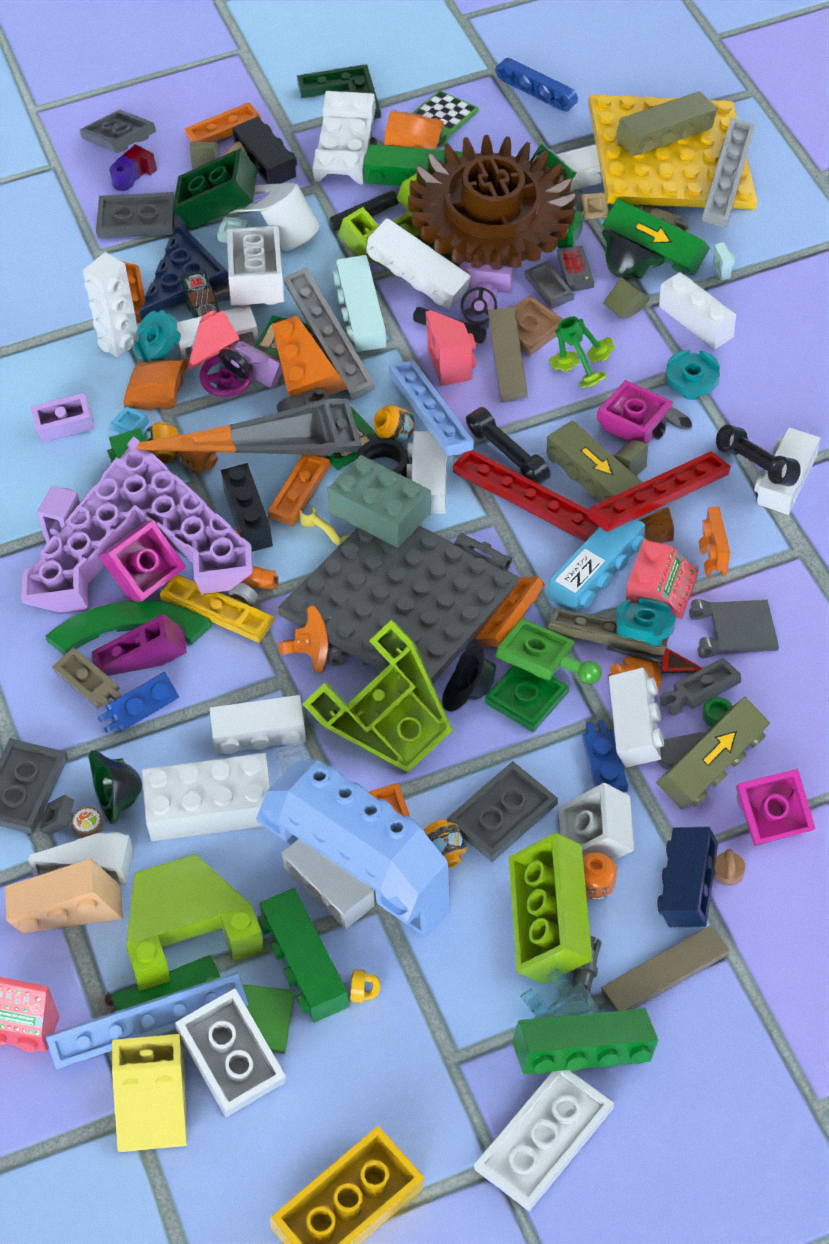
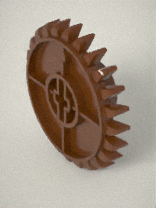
M484 135L481 153L475 154L469 138L464 137L462 157L459 158L449 143H446L444 146L445 165L433 153H430L428 156L429 172L420 165L417 166V182L410 180L409 192L411 196L408 195V208L410 213H412L411 221L414 227L421 230L420 236L422 240L426 243H435L434 251L443 255L446 253L450 254L453 262L462 263L466 261L471 263L472 268L478 269L483 264L490 265L493 270H500L502 265H510L517 268L521 267L524 260L530 262L540 260L541 251L545 253L552 252L557 247V241L564 240L568 234L569 226L572 224L575 209L573 208L576 193L569 194L572 179L569 177L559 182L562 170L561 163H558L545 173L548 158L547 151L541 153L533 163H530L529 142L523 145L515 157L511 156L510 137H505L499 153H493L489 135Z

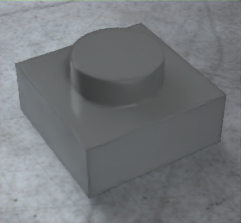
M63 795L48 803L40 831L50 836L61 829H65L72 820L73 813L71 811L75 800Z

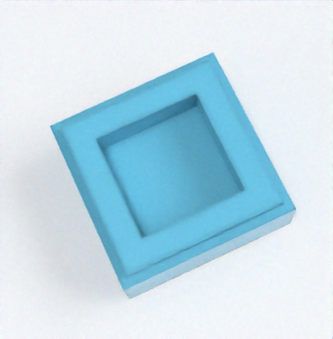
M126 406L110 424L113 431L121 434L137 428L143 430L150 422L147 415Z

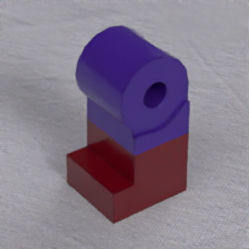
M137 144L133 145L110 166L109 171L113 187L118 191L129 190L133 187L134 182L146 173L151 176L156 172L154 154Z

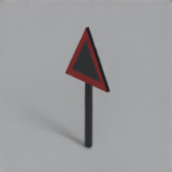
M607 645V650L660 663V674L695 673L702 669V667L666 648L664 656L660 658L614 645Z

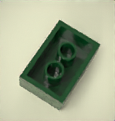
M240 148L178 176L172 209L191 230L198 226H204L209 221L218 217H224L236 209L247 207L254 199L258 169Z

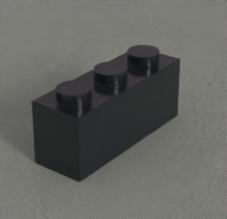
M258 116L232 127L234 144L239 141L242 143L249 159L258 169L257 173L267 184H281L296 177L295 166L297 165V159L292 151L289 152L285 148L283 141L279 137L277 138L272 133L270 126L264 124Z
M248 463L222 469L221 476L224 493L237 530L251 544L252 552L272 547L270 524Z

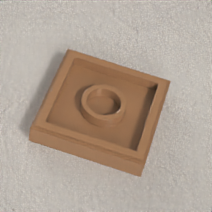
M530 295L514 306L521 350L531 356L557 336L555 330L558 329V324L563 318Z

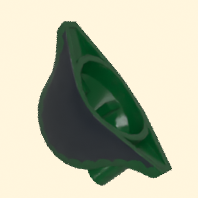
M603 229L602 234L607 243L605 255L607 266L616 277L623 279L636 277L642 279L648 268L662 265L663 260L627 239Z
M91 750L88 757L94 789L100 807L112 825L119 819L120 812L131 807L142 789L141 778L133 767L125 763L123 758L110 759L96 750Z

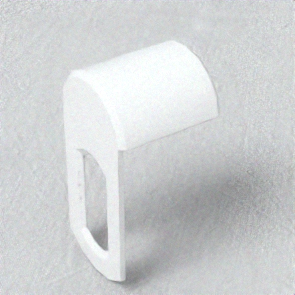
M295 183L255 185L254 194L269 193L268 196L256 204H249L247 207L230 212L261 211L268 226H279L280 248L284 252L294 250L306 244L317 234L320 227L300 187Z

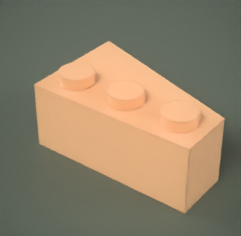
M91 858L5 886L6 921L21 933L123 919L121 886Z

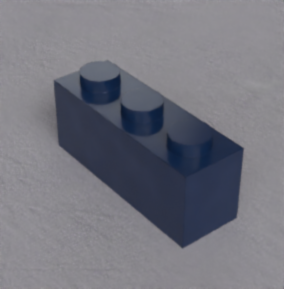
M710 826L675 827L672 830L671 840L667 841L666 853L668 861L667 867L662 870V883L664 887L662 895L658 897L657 908L659 914L664 917L669 927L707 926L718 842Z

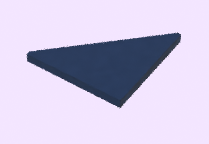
M180 222L175 225V232L168 241L164 258L160 260L155 272L156 277L146 293L145 303L139 310L142 320L152 311L160 312V310H165L189 298L183 277L205 272L210 287L220 284L229 278L228 271Z

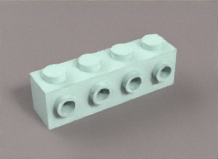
M367 255L336 259L337 270L332 271L335 287H340V289H337V298L339 305L344 304V307L341 308L343 323H348L349 325L345 327L350 342H353L356 352L385 348V326Z

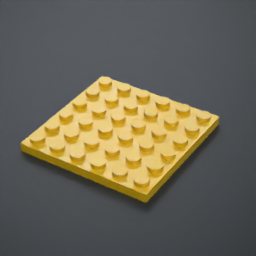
M589 94L588 106L607 204H614L618 198L630 205L705 208L731 118L737 119L733 101L709 100L718 109L712 129L633 157L616 139L620 118L678 98ZM747 156L732 209H756L758 203Z

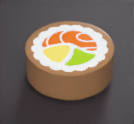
M83 807L73 814L71 825L74 833L78 837L84 838L101 833L104 822L99 810L93 807Z

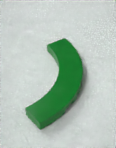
M145 600L139 602L124 601L82 612L54 628L45 637L49 644L65 655L73 647L78 649L84 644L99 638V635L112 630H117V632L133 630L161 614H164L184 629L185 642L190 645L195 643L212 626L211 621L202 615L174 604Z

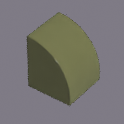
M192 141L190 143L189 150L192 169L220 158L218 142Z
M620 278L603 304L619 317L629 318L638 313L646 305L650 297L632 283Z
M630 441L614 457L637 476L647 467L648 445L640 441Z

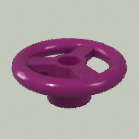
M218 355L208 359L201 367L199 379L202 387L208 393L217 397L229 398L240 395L249 388L253 380V370L251 376L248 379H244L242 383L226 367L218 373L208 374L211 367L221 362ZM210 383L216 384L217 388L212 386Z

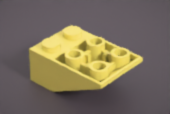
M180 1034L112 1040V1077L118 1152L187 1146L185 1051Z

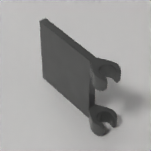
M702 599L692 600L691 608L689 609L690 618L700 620L712 616L716 639L711 637H702L700 639V646L697 648L699 657L708 658L719 653L777 651L779 649L768 600L708 602Z

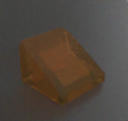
M669 507L663 508L640 520V522L645 524L646 540L656 543L673 541L674 524Z

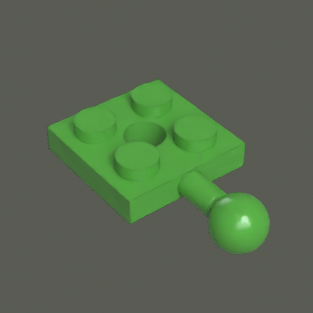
M523 618L520 619L500 644L496 653L497 658L549 681L560 666L577 673L579 679L588 685L598 682L602 675L601 667L596 662L585 661L581 663L568 657L573 650L574 640Z

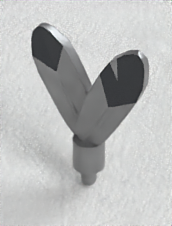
M671 407L653 430L652 435L656 440H660L664 436L666 420L674 426L686 430L692 428V422L684 413Z

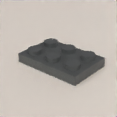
M120 109L79 129L82 139L116 153L127 150L128 146L135 142L147 140L149 135L157 132L154 122Z
M174 192L99 196L96 224L97 238L173 235L174 210L172 208L175 197Z
M9 739L0 757L1 827L33 834L67 762L68 757L65 751Z
M512 761L447 818V822L457 824L463 838L493 862L558 804V797Z

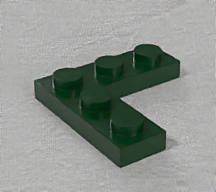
M367 64L296 75L301 98L325 95L326 91L374 93L376 105L374 119L381 118V110Z

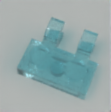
M558 968L547 975L550 982L562 996L552 1005L547 1007L541 996L535 993L532 988L521 995L527 1007L535 1015L533 1019L602 1012L587 988L582 983L573 987L566 974H562Z

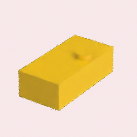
M377 1126L270 1217L271 1230L283 1244H361L422 1191L425 1177L384 1131Z

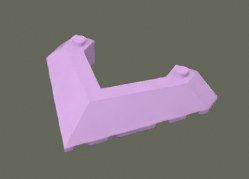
M133 436L127 444L128 449L124 454L112 462L101 476L100 482L91 488L65 521L66 526L58 536H53L40 552L41 557L32 568L28 567L22 574V602L59 613L88 609V583L105 567L98 555L141 523L154 520L170 545L193 562L194 579L201 594L229 591L253 573L252 547L217 513L215 514L175 474L173 475L167 466L153 453L147 450L136 449L140 441Z

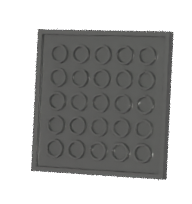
M421 526L399 548L357 527L278 606V615L303 628L308 620L307 609L314 605L324 620L328 642L380 671H383L390 663L369 640L390 620H394L415 642L430 679L434 683L479 634L517 585L521 577L505 569H500L482 558H474L475 555L461 549L459 546H455L453 542Z

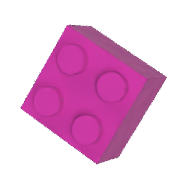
M154 520L141 523L98 555L129 601L135 602L143 601L186 568Z

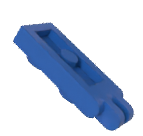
M162 672L105 706L107 712L97 718L100 723L110 717L112 718L113 722L104 727L106 733L115 728L122 732L180 697L166 672Z
M600 720L598 721L599 731L595 732L593 723L587 722V733L582 734L594 786L597 787L602 783H606L622 792H628V783L623 764L616 752L613 729L607 730L605 721Z

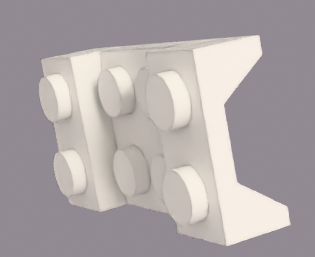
M325 92L318 149L315 151L313 163L314 182H320L327 174H343L350 176L358 184H364V161L368 144H370L376 108L374 93Z

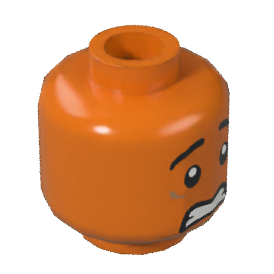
M175 451L178 454V462L197 474L202 473L205 469L208 471L212 470L218 461V457L215 455L216 452Z
M601 852L585 854L583 856L586 896L590 900L604 899L613 892L616 886L617 868L615 863L608 855Z

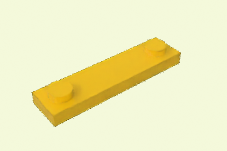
M178 574L167 583L160 593L161 600L194 611L212 623L258 643L261 642L275 622L274 616L222 593L201 594L196 582Z

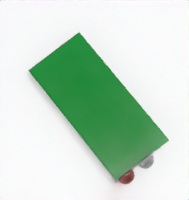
M210 954L169 971L170 982L139 991L138 986L135 985L113 995H110L108 992L104 1001L106 1005L114 1006V1009L111 1011V1013L204 983L209 977L219 978L221 976Z

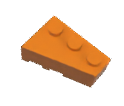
M297 315L272 324L287 392L291 397L316 388L325 390L328 396L348 389Z

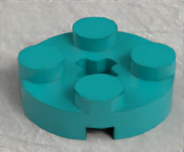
M160 310V312L152 311L147 314L138 326L136 333L140 334L139 342L134 341V350L137 357L146 362L164 360L172 347L176 346L181 338L180 332L177 331V322L174 316L163 310Z
M683 350L675 353L668 360L665 381L672 390L682 394L685 399L695 400L699 396L710 393L718 386L720 366L716 358L705 351L699 350V354L690 353V350ZM688 371H690V372H692V373L698 372V374H697V375H690V374H688Z
M639 598L638 603L630 604V600L622 602L617 608L616 632L619 636L644 641L650 646H658L662 643V639L669 637L674 632L676 615L675 613L674 615L670 613V607L667 604L655 599Z

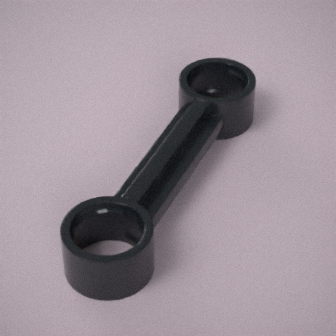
M479 407L466 416V423L471 433L479 439L485 437L520 468L523 476L538 484L550 478V469L545 460L537 454L530 456L498 428L493 416L486 408Z
M724 425L718 431L716 446L719 451L733 455H742L768 471V478L774 484L790 487L798 481L801 467L796 459L775 456L749 441L746 431L741 427ZM734 434L733 443L730 446V438ZM786 464V474L782 478V469Z

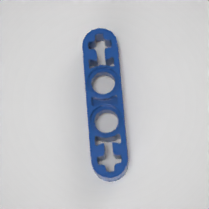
M505 58L496 66V74L500 80L562 111H569L578 102L576 92L569 86L511 58Z

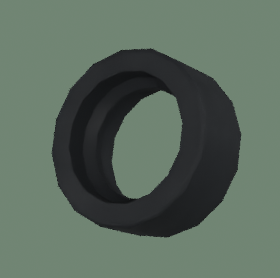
M378 438L363 444L358 450L356 459L362 455L370 460L380 457L396 460L399 464L392 471L407 478L409 458L407 450L401 443L393 439Z

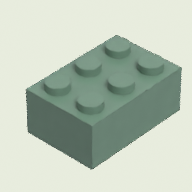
M362 455L327 488L329 513L397 548L431 513L430 489Z

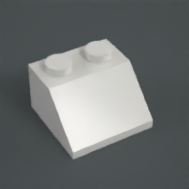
M602 783L559 807L560 834L582 845L583 856L591 852H601L608 855L614 861L634 851L630 796L606 783Z

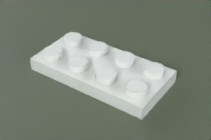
M570 1070L554 1071L474 1164L475 1170L530 1212L614 1109V1102Z

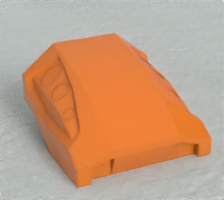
M394 109L389 113L384 145L437 149L441 129H444V121L414 113L398 112Z
M187 359L143 361L137 363L126 389L123 402L124 407L128 406L144 410H152L157 407L163 410L173 408L177 404V392L184 383L183 374L187 370Z

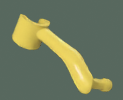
M311 507L312 514L304 515L302 510L299 511L302 526L312 527L316 524L337 546L350 535L339 538L335 529L316 515L314 507Z

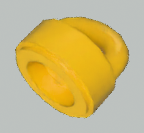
M354 969L351 978L350 1001L352 1003H363V1000L375 999L381 989L380 980L374 974L365 973V970ZM365 982L372 983L373 987L370 992H364Z

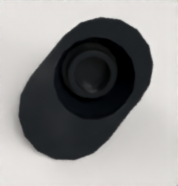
M471 645L462 653L456 669L446 685L442 696V706L448 712H454L461 708L468 699L476 700L481 698L491 689L495 678L496 665L485 658L484 651L479 645Z

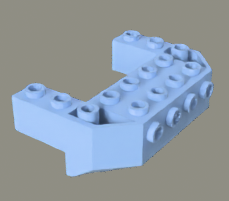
M319 760L295 761L266 791L256 817L258 823L290 845L298 839L302 840L375 890L376 901L379 906L426 938L450 911L448 862L420 828L419 824L410 816L404 817L396 812L386 800H378L369 794L360 783H352L343 777L336 767L332 765L327 766Z

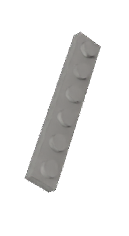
M731 118L701 221L726 228L755 124Z
M307 267L283 277L286 288L325 356L348 387L346 392L350 399L353 400L375 390L374 381Z

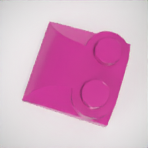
M625 380L597 410V420L608 433L628 442L635 440L646 444L651 440L653 430L672 407L673 401Z
M798 769L736 785L737 803L744 813L754 846L816 830Z

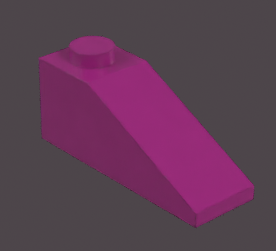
M161 614L92 651L93 664L107 676L163 666L187 653L184 629L164 614Z

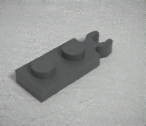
M721 658L675 683L674 691L662 693L659 696L660 705L664 707L669 704V714L671 716L679 714L685 705L693 709L741 683V673L724 658Z

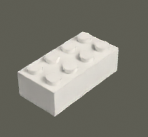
M279 226L227 229L231 305L247 307L251 304L264 303L266 305H275L278 302H284Z
M266 753L142 770L146 824L151 842L263 827V825L257 822L256 817L266 791L271 787Z

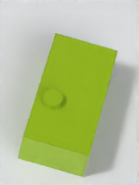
M555 832L508 857L516 972L542 984L593 961L582 845Z

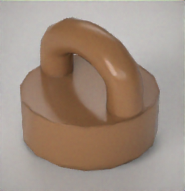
M727 849L725 853H721L716 857L714 877L725 885L739 883L745 873L746 865L740 855L734 853L732 849Z

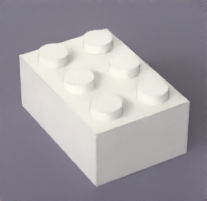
M235 988L175 1022L178 1034H180L184 1045L226 1118L285 1083L286 1076Z

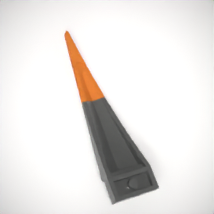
M347 398L323 399L231 425L138 443L136 449L331 456L332 453L357 452L362 444Z

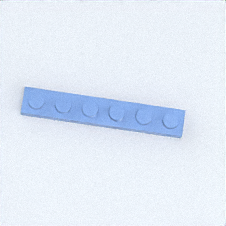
M411 360L389 365L390 377L447 456L460 455L463 452L473 450V439L416 362Z
M237 971L48 1034L46 1040L56 1069L112 1051V1040L157 1036L175 1030V1022L234 988L237 990L245 1006L249 1005L239 972Z

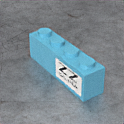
M634 519L609 532L599 527L548 581V599L569 611L580 612L584 607L588 608L600 589L607 588L612 580V576L618 570L622 571L626 567L629 558L635 552H639L643 539L646 540L645 524Z

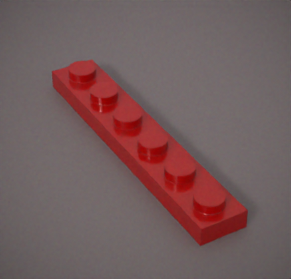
M475 450L464 452L453 464V473L585 542L600 527L587 516L589 510Z
M710 451L589 507L587 516L604 531L609 532L729 475L731 466Z

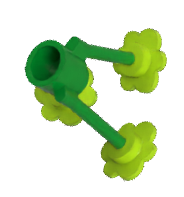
M574 316L559 322L555 333L558 337L560 352L556 356L549 358V364L552 365V369H560L565 372L572 370L573 366L579 364V359H577L579 355L586 371L583 380L578 383L581 389L591 387L604 380L606 372L598 373L597 370H591L580 342L583 340L582 335L584 333L593 344L587 352V356L591 358L592 363L607 360L610 352L615 349L612 338L607 337L604 340L597 341L585 326L583 319H578ZM565 342L568 345H574L577 353L566 351Z

